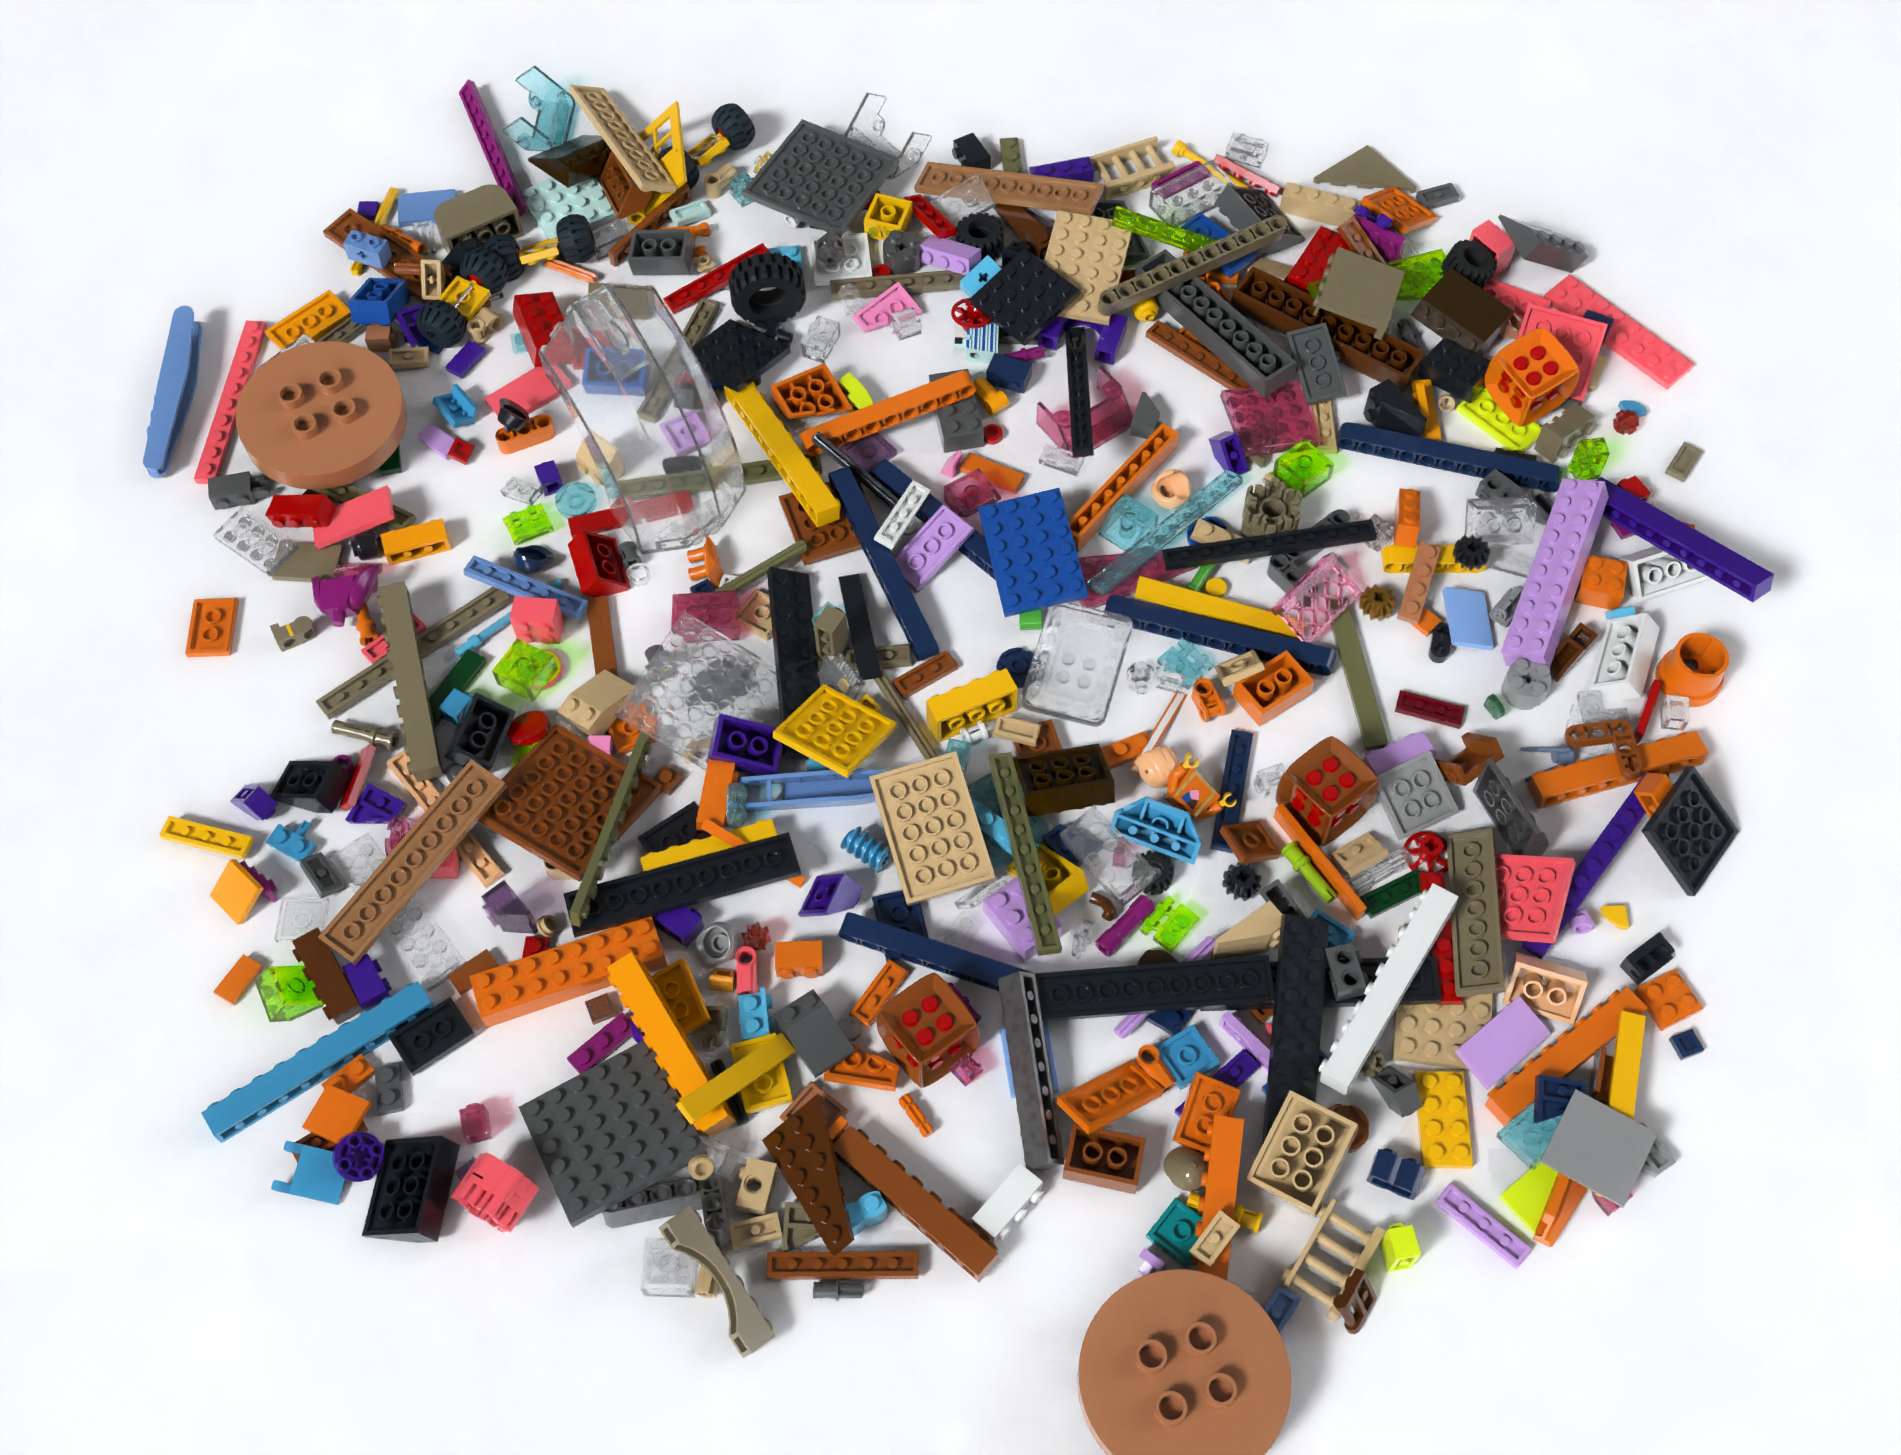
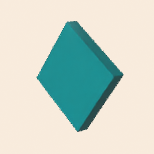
M1175 1197L1146 1234V1238L1186 1269L1192 1261V1254L1189 1251L1199 1238L1195 1236L1196 1222L1201 1221L1202 1217Z

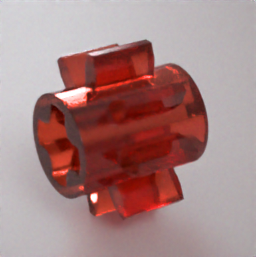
M1622 409L1615 414L1616 418L1613 419V427L1616 432L1622 435L1626 433L1630 435L1637 430L1639 417L1634 411L1629 409L1624 411Z
M759 922L755 925H747L746 933H741L742 939L745 940L744 946L753 948L755 952L761 949L766 950V943L771 942V937L768 935V927L762 928Z

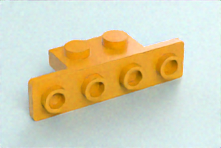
M1431 380L1411 381V402L1427 418L1422 437L1442 441Z

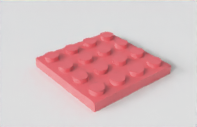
M1528 303L1517 339L1541 327L1551 332L1572 356L1580 371L1577 384L1567 399L1582 401L1583 403L1608 324Z
M1496 854L1502 939L1556 944L1576 865L1574 858Z

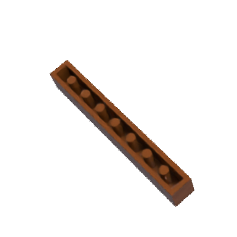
M850 1126L833 1144L836 1158L871 1189L879 1191L882 1198L980 1283L999 1261L998 1248L990 1240L984 1241L978 1236V1230L970 1223L965 1225L960 1220V1215L953 1208L949 1207L947 1209L943 1206L941 1198L933 1191L928 1193L923 1188V1183L916 1176L910 1177L905 1173L906 1169L896 1159L894 1161L890 1160L886 1156L887 1152L879 1144L874 1146L868 1141L870 1138L862 1129L856 1130Z

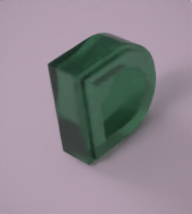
M1495 694L1488 696L1483 706L1497 720L1505 715V709Z

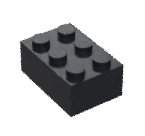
M1443 338L1421 361L1419 378L1422 380L1430 379L1432 385L1471 404L1485 389L1484 377L1491 360Z
M475 692L466 705L444 757L464 767L472 759L489 771L493 767L516 711Z

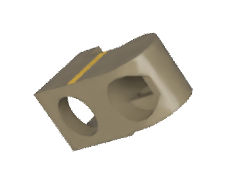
M307 616L298 617L294 622L282 627L278 623L270 626L282 652L313 639L317 633L312 620Z

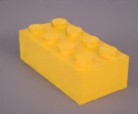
M1007 668L1001 671H993L981 679H973L966 685L954 687L946 693L934 695L929 700H926L927 724L937 743L961 734V728L967 729L976 725L980 720L983 724L996 720L998 714L1006 716L1016 712L1018 688Z

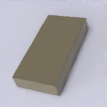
M1683 442L1667 467L1665 474L1684 482L1703 451Z

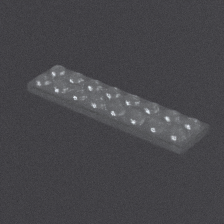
M367 832L330 856L329 860L352 891L356 893L384 861L386 855ZM416 895L384 931V934L428 993L448 980V976L467 964L466 960Z

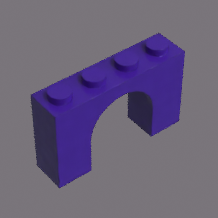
M1112 314L1109 325L1057 316L1038 333V346L1043 345L1044 348L1057 351L1065 329L1074 326H1087L1094 329L1100 336L1095 348V361L1114 365L1127 331L1128 317Z

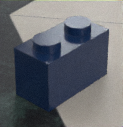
M994 353L986 370V380L992 386L1002 387L1024 394L1032 377V363Z

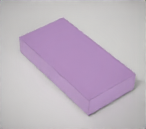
M431 423L417 435L418 440L448 460L447 454L455 439Z

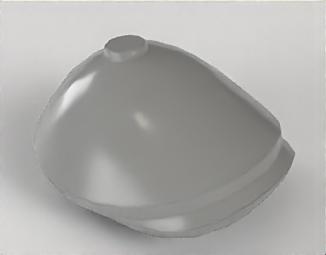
M726 922L710 924L698 935L695 942L697 954L705 964L727 962L736 954L739 946L737 932Z

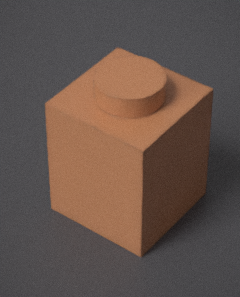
M370 324L366 327L365 342L368 349L372 352H389V349H394V344H397V333L393 332L391 325L380 326L379 324Z

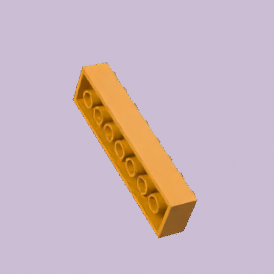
M630 952L606 967L610 973L607 978L614 988L617 987L619 992L622 993L619 996L625 1008H629L634 1014L631 1016L632 1021L638 1029L641 1028L646 1034L643 1036L645 1043L657 1053V1056H655L656 1062L661 1069H665L670 1076L667 1077V1080L671 1087L681 1094L682 1097L679 1098V1101L710 1081L712 1077L643 961ZM725 1101L694 1122L693 1125L698 1132L701 1131L703 1134L706 1133L714 1137L734 1124L736 1119Z

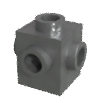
M828 231L817 240V259L833 267L845 257L844 239Z

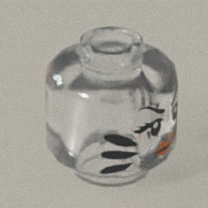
M1137 661L1128 667L1126 672L1127 686L1132 692L1145 694L1154 688L1155 672L1150 664L1144 661Z

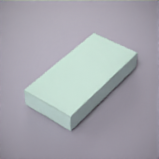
M699 200L669 210V217L677 227L711 217V210L703 200Z

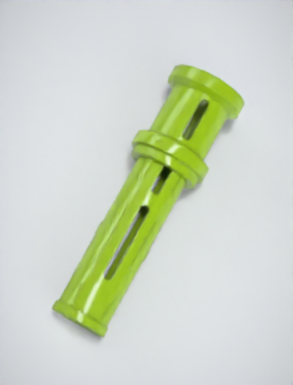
M1296 841L1289 843L1280 852L1281 856H1285L1293 865L1292 869L1304 876L1326 904H1329L1330 900L1333 901L1338 896L1311 865L1310 857L1304 855Z

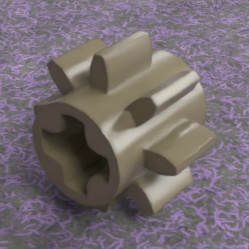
M1375 1046L1360 1072L1364 1073V1076L1375 1077V1073H1381L1385 1066V1058L1381 1051L1376 1050Z

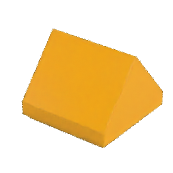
M714 969L709 976L710 990L734 992L737 972Z

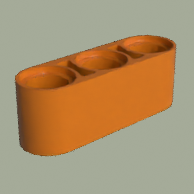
M540 414L529 418L530 423H527L519 432L511 430V432L506 433L504 427L500 428L495 434L499 450L503 454H512L553 439L556 432L552 418L547 414Z

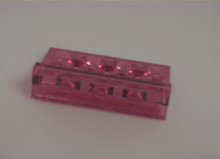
M1334 551L1323 556L1270 609L1275 616L1278 614L1301 641L1312 643L1362 593L1359 587L1338 564L1336 560L1339 557ZM1332 568L1338 573V581L1330 580V570ZM1317 583H1325V594L1317 593ZM1330 584L1338 585V595H1330ZM1343 586H1348L1354 593L1350 597L1343 596ZM1304 596L1311 597L1312 607H1303ZM1317 597L1325 598V609L1317 608ZM1330 599H1338L1337 610L1330 609ZM1291 609L1298 610V621L1292 620L1287 614ZM1303 611H1312V622L1303 621ZM1317 612L1325 613L1324 623H1317ZM1303 625L1312 626V636L1310 638L1304 634Z

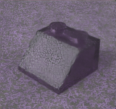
M505 880L481 896L485 904L482 908L494 927L498 925L503 932L530 934L539 932L531 912Z

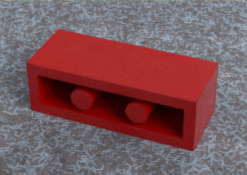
M325 494L274 495L265 516L277 528L328 527L336 506Z

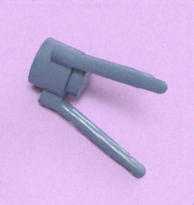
M1570 746L1520 748L1521 751L1551 753L1552 762L1558 765L1546 769L1544 772L1553 770L1560 765L1567 766V764L1574 761V751ZM1531 776L1525 778V782H1529Z

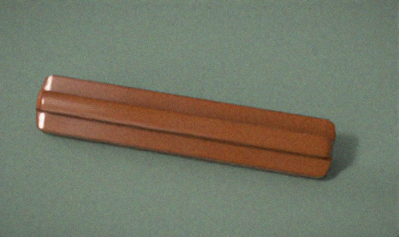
M396 262L394 263V272L396 274L421 275V263ZM443 265L446 277L452 276L451 265Z

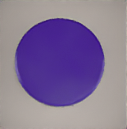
M362 1131L351 1132L343 1136L334 1148L332 1156L334 1168L342 1178L349 1181L362 1182L371 1180L382 1166L384 1146L370 1133Z

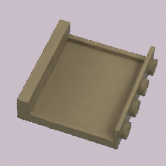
M1338 247L1335 254L1331 253L1327 261V265H1330V267H1326L1322 278L1325 281H1321L1317 292L1320 295L1317 294L1312 306L1316 307L1313 315L1316 316L1319 308L1375 328L1373 337L1381 340L1388 327L1405 271Z

